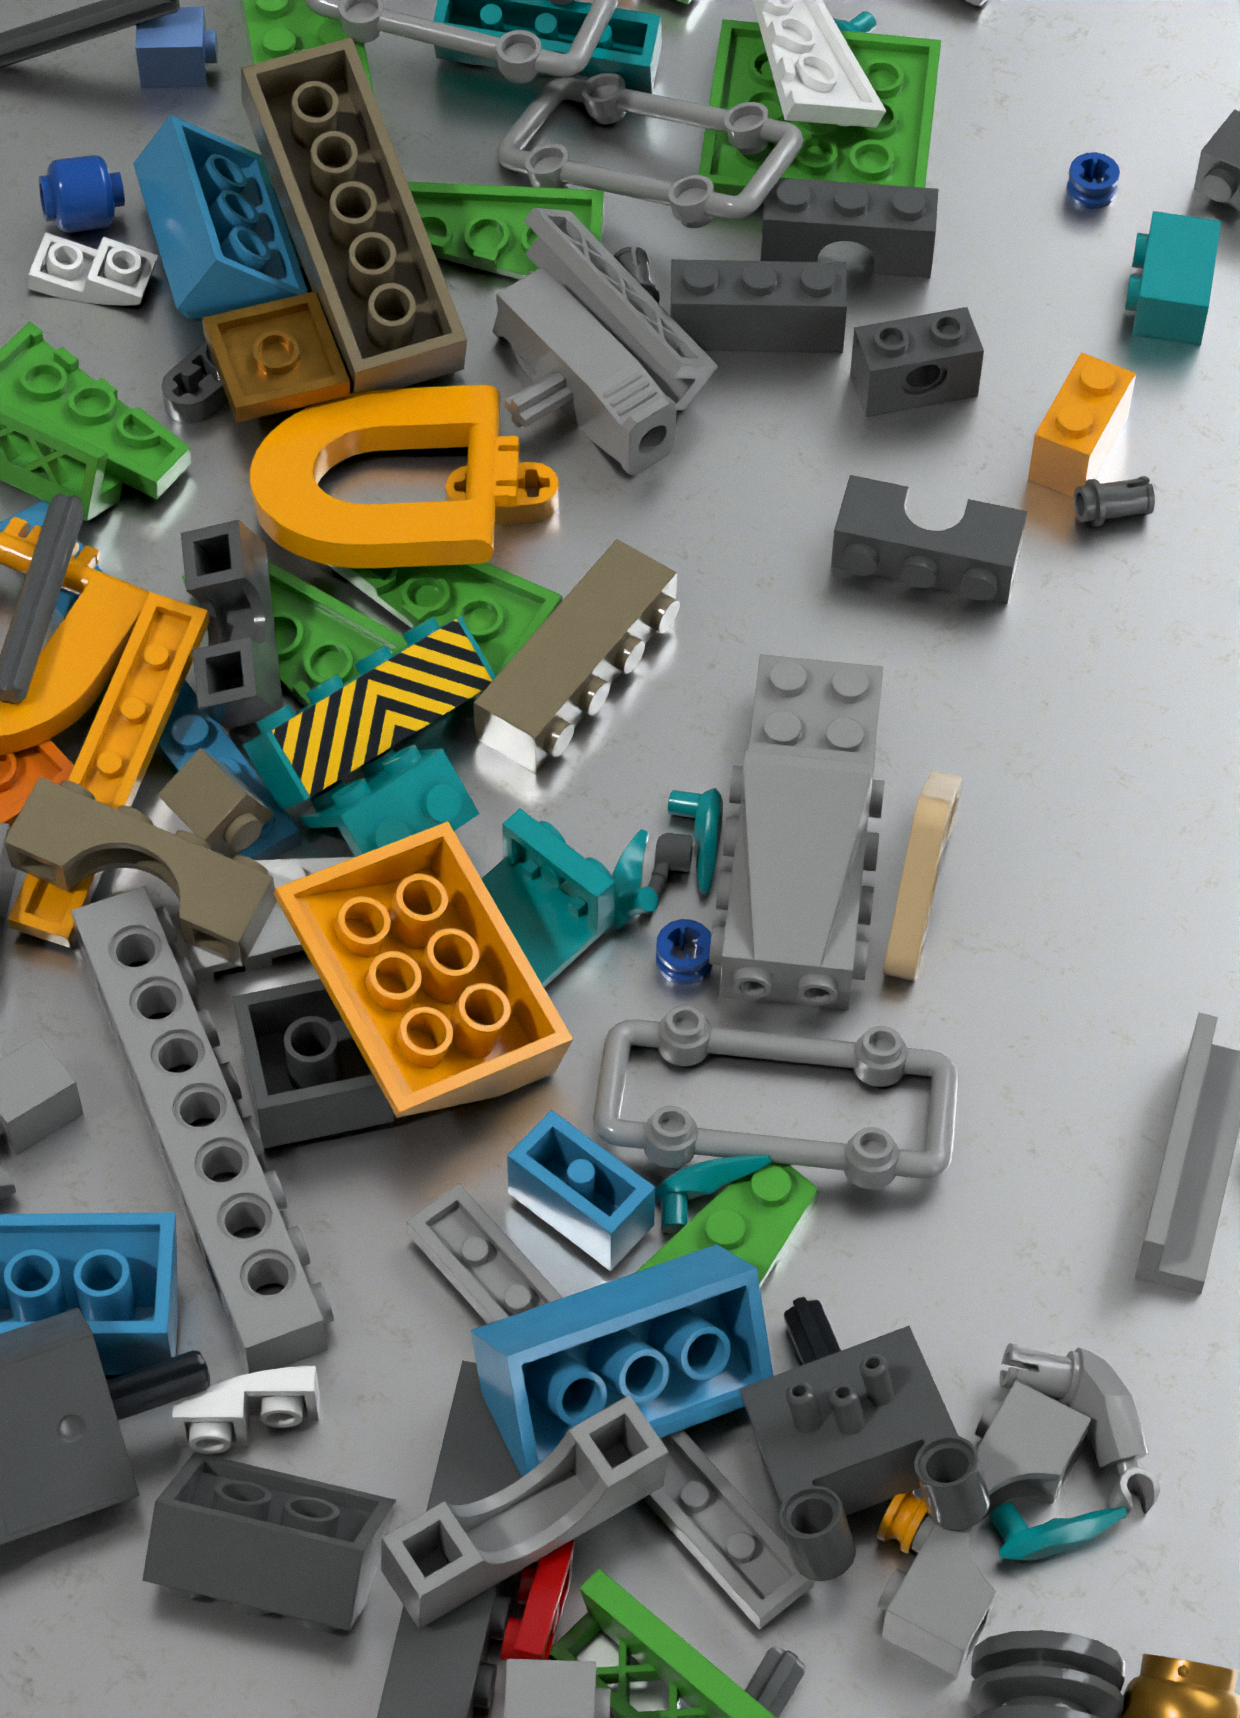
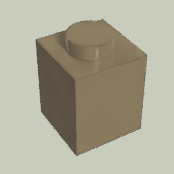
M202 748L196 751L157 794L195 835L206 841L211 848L230 859H233L241 850L252 845L259 837L263 825L274 815V812L229 766Z

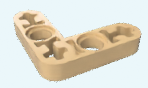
M931 770L919 795L913 817L883 975L911 981L916 980L942 853L951 834L958 808L963 781L961 776Z

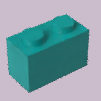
M1153 211L1149 234L1137 233L1132 267L1142 268L1143 271L1142 277L1130 275L1125 310L1136 311L1132 335L1201 345L1209 309L1222 221Z

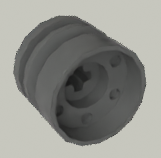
M1032 1630L1011 1631L988 1637L974 1646L972 1654L971 1675L975 1680L971 1684L969 1703L978 1713L973 1718H1121L1124 1708V1697L1120 1691L1125 1681L1126 1662L1117 1650L1098 1640L1072 1633Z

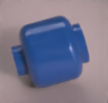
M97 155L54 160L48 166L47 175L39 176L38 179L45 221H54L58 230L64 233L110 227L114 220L115 207L125 206L124 188L120 172L109 173L107 163L102 157Z

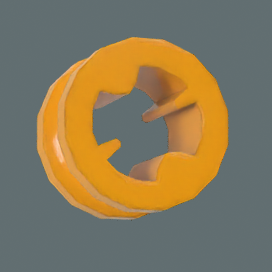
M914 1490L905 1494L895 1495L882 1519L877 1538L884 1542H887L889 1539H897L901 1544L900 1550L910 1555L914 1551L911 1549L913 1538L922 1520L928 1513L924 1499L917 1497Z

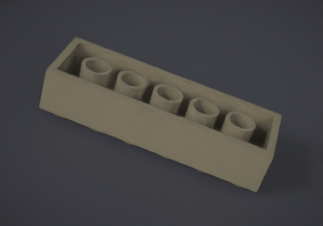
M352 37L242 67V104L312 292L316 291L349 377L350 393L379 389H399L463 370L467 337Z

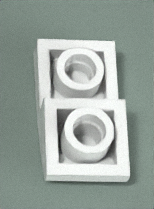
M45 232L29 271L26 288L46 295L84 303L122 306L140 305L156 265L158 255L106 237L102 238L97 250Z
M316 1366L277 1368L237 1376L213 1384L207 1390L188 1396L173 1404L172 1419L178 1446L190 1447L201 1453H221L230 1449L231 1446H248L249 1421H262L268 1426L279 1428L293 1427L302 1421H319L320 1394Z

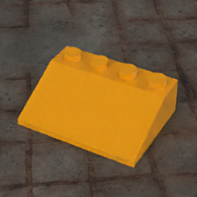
M448 821L275 888L273 894L397 1118L499 1097L556 1072L573 1038Z

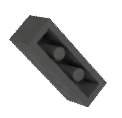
M671 259L670 316L702 350L843 353L847 312L846 262Z

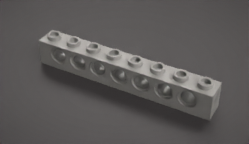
M142 886L71 910L78 946L248 1374L277 1369L328 1350L324 1324L334 1321L329 1299L321 1282L313 1285L308 1283L302 1268L310 1264L305 1241L297 1225L286 1229L279 1211L287 1208L281 1183L275 1170L263 1173L257 1155L265 1152L259 1130L252 1115L241 1118L234 1101L242 1099V1094L231 1063L228 1061L219 1065L212 1048L220 1046L218 1033L209 1010L204 1009L197 1012L191 999L192 995L199 992L187 957L175 960L170 948V944L177 942V937L166 906L154 909L146 887ZM137 961L148 962L147 964L140 967L128 966L131 963ZM160 1012L170 1013L169 1016L158 1020L148 1018ZM178 1065L193 1066L185 1072H169L171 1068ZM200 1118L215 1120L210 1125L204 1127L190 1125L193 1121ZM223 1172L238 1174L234 1179L227 1182L211 1180L215 1175ZM245 1227H255L261 1230L257 1235L250 1238L233 1236L235 1232ZM268 1283H277L285 1286L283 1290L274 1295L266 1296L255 1292L259 1287Z

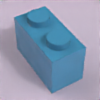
M550 1110L507 1154L508 1193L610 1271L654 1226L655 1187L553 1110Z

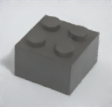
M320 979L232 996L239 1041L264 1148L394 1122L393 1110Z

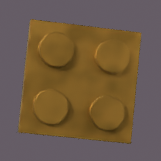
M316 291L202 318L203 333L236 423L350 396V380Z

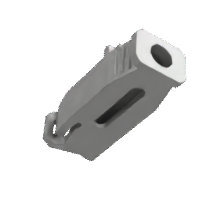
M544 267L539 268L496 293L498 313L492 332L500 340L509 342L512 345L519 365L534 382L505 399V408L512 414V422L518 428L521 426L526 428L559 408L593 443L620 462L622 468L631 475H637L670 454L676 444L677 404L670 397H666L639 361Z

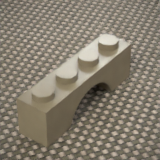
M39 777L3 841L11 867L68 892L89 876L108 869L131 868L142 870L158 877L173 890L180 901L179 920L184 942L243 967L277 902L273 894L275 891L274 879L269 875L268 870L257 861L241 855L230 859L212 851L206 841L193 833L178 830L175 834H172L154 826L151 819L137 809L125 805L114 809L96 801L90 791L71 781L64 780L59 785Z

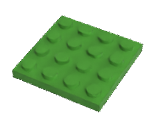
M722 19L709 106L730 110L741 103L757 102L763 104L768 109L771 119L789 122L797 126L803 135V146L781 178L925 188L941 40L840 30L886 109L876 128L862 126L844 127L837 124L784 120L759 23ZM705 129L698 175L709 178L713 183L714 191L717 193L731 196L739 195L777 143L769 142L764 150L756 154H742L736 147L730 144L727 133Z

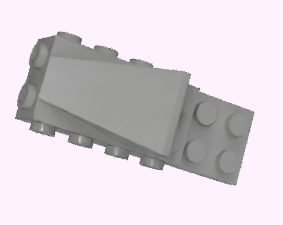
M760 654L747 751L744 750L743 766L733 765L729 803L740 804L739 819L726 818L723 856H732L734 860L732 872L720 871L716 909L727 910L726 925H713L709 964L721 965L719 997L848 1011L852 979L865 980L869 941L856 940L857 924L870 925L874 887L861 886L863 870L876 871L879 833L867 832L868 817L881 818L885 781L873 779L883 666Z

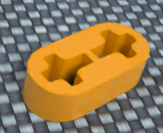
M519 462L517 506L495 508V524L535 523L551 517L558 509L559 481L557 474L550 467L542 463ZM467 465L454 470L447 478L445 486L446 501L465 500ZM531 487L538 488L539 496L527 497L526 489Z

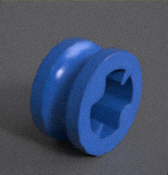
M1097 152L1084 153L1077 156L1071 162L1069 169V180L1066 188L1069 198L1075 204L1088 209H1100L1110 205L1115 200L1117 194V184L1120 177L1119 165L1111 157ZM1090 178V182H1087L1083 179ZM1096 179L1101 180L1102 183H1097Z
M679 919L664 926L657 936L656 965L659 973L668 981L680 985L694 984L708 976L713 967V964H709L711 932L702 923L690 919ZM685 944L696 947V958L690 959L688 953L685 954V960L673 957L674 946L679 945L682 951Z

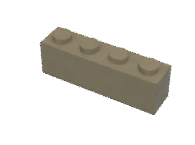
M616 539L474 701L475 739L534 773H537L551 755L553 757L561 755L573 737L574 728L587 713L594 715L602 707L612 683L622 672L630 673L639 663L644 653L645 645L657 631L660 633L665 632L675 620L680 607V602L676 599L677 572Z

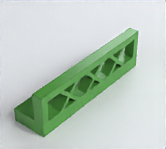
M0 402L1 481L49 504L56 494L61 493L68 497L75 495L83 502L82 508L85 512L83 520L85 521L92 519L120 502L123 480L105 472L108 452Z
M600 1568L579 1588L588 1612L553 1645L550 1660L579 1661L575 1656L601 1630L619 1645V1666L596 1668V1688H611L607 1684L618 1683V1693L611 1688L610 1713L616 1718H776ZM630 1655L641 1664L630 1665ZM660 1680L669 1687V1710L638 1712L630 1705V1682ZM680 1698L692 1708L680 1709Z

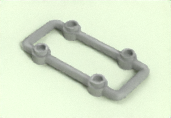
M305 0L307 7L312 12L341 21L342 30L349 37H352L355 42L368 43L374 41L382 31L497 61L499 71L509 81L514 83L529 82L535 78L538 72L558 77L574 76L581 72L588 64L619 1L594 0L568 53L561 54L542 49L540 39L529 31L515 30L498 38L385 9L383 0ZM574 0L548 1L556 5H566Z
M601 73L588 80L563 77L549 82L501 140L497 148V159L503 167L511 171L528 174L533 187L568 189L570 184L668 205L671 206L674 217L681 221L684 226L699 228L710 223L714 216L726 219H739L752 214L800 152L803 146V135L794 124L771 119L768 109L763 104L757 102L741 103L727 110L626 89L625 81L620 75ZM563 100L584 103L587 113L601 124L615 123L621 120L626 112L724 132L727 133L730 144L736 147L742 154H756L764 150L769 142L777 143L742 192L736 196L715 192L712 181L702 175L686 176L672 183L571 161L567 149L559 144H545L533 149L531 152L523 150Z
M678 1006L670 1010L662 1018L661 1022L638 1019L625 1020L609 1030L604 1042L593 1123L599 1137L609 1144L644 1149L650 1161L666 1168L686 1165L695 1155L723 1158L743 1155H769L772 1163L844 1170L846 1177L856 1186L864 1189H879L889 1185L896 1176L920 1179L932 1178L942 1174L949 1167L953 1156L958 1075L956 1066L948 1057L932 1050L907 1048L899 1033L886 1026L870 1028L857 1042L714 1028L710 1027L706 1017L697 1008ZM630 1046L658 1048L665 1060L679 1066L695 1065L703 1061L711 1053L853 1068L860 1080L877 1087L893 1085L904 1074L932 1077L926 1152L898 1149L890 1134L876 1127H868L858 1131L848 1140L847 1144L697 1128L696 1122L689 1113L677 1106H666L658 1109L647 1122L621 1120L620 1113Z

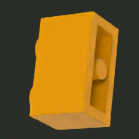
M1081 352L1034 435L1028 480L1074 497L1077 487L1085 486L1088 479L1095 478L1128 418L1136 373Z

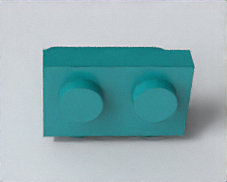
M411 745L396 753L392 747L360 766L363 773L349 783L344 784L342 780H338L310 797L309 800L313 806L304 811L299 817L305 828L338 827L354 856L357 857L447 821L453 831H455L480 813L442 748L418 750L416 745Z
M519 808L502 823L503 860L481 879L542 986L545 988L614 924L615 881L601 862L592 857L585 859L567 845L561 833L553 825L546 821L538 822Z

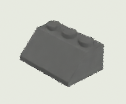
M194 1452L155 1501L142 1581L162 1585L166 1592L177 1597L197 1598L207 1596L231 1602L235 1609L247 1614L264 1615L273 1612L300 1619L304 1626L317 1631L332 1632L339 1629L350 1631L367 1603L381 1557V1537L388 1534L396 1500Z

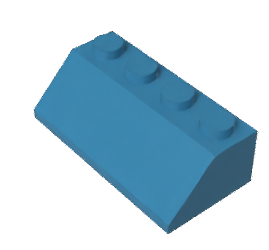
M170 114L133 165L176 309L187 318L199 322L203 320V317L308 293L262 155Z
M175 1212L0 1214V1334L79 1308L92 1330L104 1375H122L175 1357L178 1327Z
M718 1244L470 1330L482 1396L521 1478L539 1465L558 1446L569 1429L628 1395L631 1396L658 1437L661 1438L745 1407L739 1389L774 1376L757 1268Z

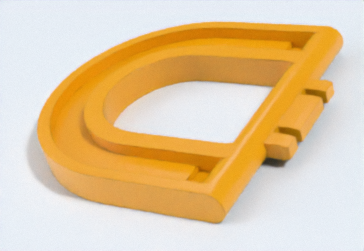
M491 385L367 390L350 393V396L316 403L293 414L268 434L256 450L251 463L250 485L255 514L259 524L273 541L293 554L310 561L337 567L392 568L482 564L489 561L493 556L495 508L517 506L519 437L513 435L499 436L500 392ZM468 447L465 500L356 504L334 498L318 486L322 476L331 467L357 454L381 450Z
M13 517L9 520L10 522L4 531H0V564L27 574L42 527L35 525L27 537L24 538L29 531L28 521ZM77 541L75 543L61 589L78 595L79 598L40 652L26 698L17 704L10 701H0V755L36 746L66 730L89 710L115 673L150 591L95 570L94 568L99 564L101 558L100 551L86 545L75 558L79 551V544Z

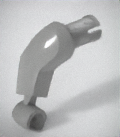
M1009 1343L1001 1364L1015 1367H1009L1008 1371H1000V1386L1010 1389L1015 1380L1044 1395L1058 1397L1060 1403L1090 1417L1088 1437L1100 1468L1116 1465L1120 1479L1109 1493V1507L1125 1506L1128 1515L1132 1509V1495L1129 1492L1131 1491L1139 1497L1141 1507L1144 1513L1147 1514L1157 1501L1160 1485L1154 1474L1138 1466L1137 1459L1147 1456L1149 1454L1132 1395L1113 1368L1101 1357L1082 1348L1070 1351L1064 1357L1022 1348L1016 1344Z

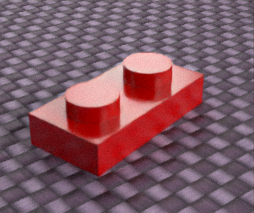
M574 1540L567 1542L540 1558L539 1562H533L523 1569L518 1592V1603L526 1604L522 1619L509 1618L501 1649L502 1661L507 1662V1659L549 1660L571 1584Z

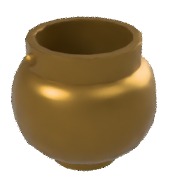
M1143 1654L1140 1676L1134 1677L1129 1682L1123 1694L1124 1708L1121 1718H1240V1697L1234 1693L1237 1670L1183 1659Z

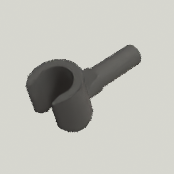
M665 833L659 836L656 843L654 869L648 887H651L657 893L658 901L668 882L669 871L690 872L693 853L692 836ZM654 911L641 915L651 917Z

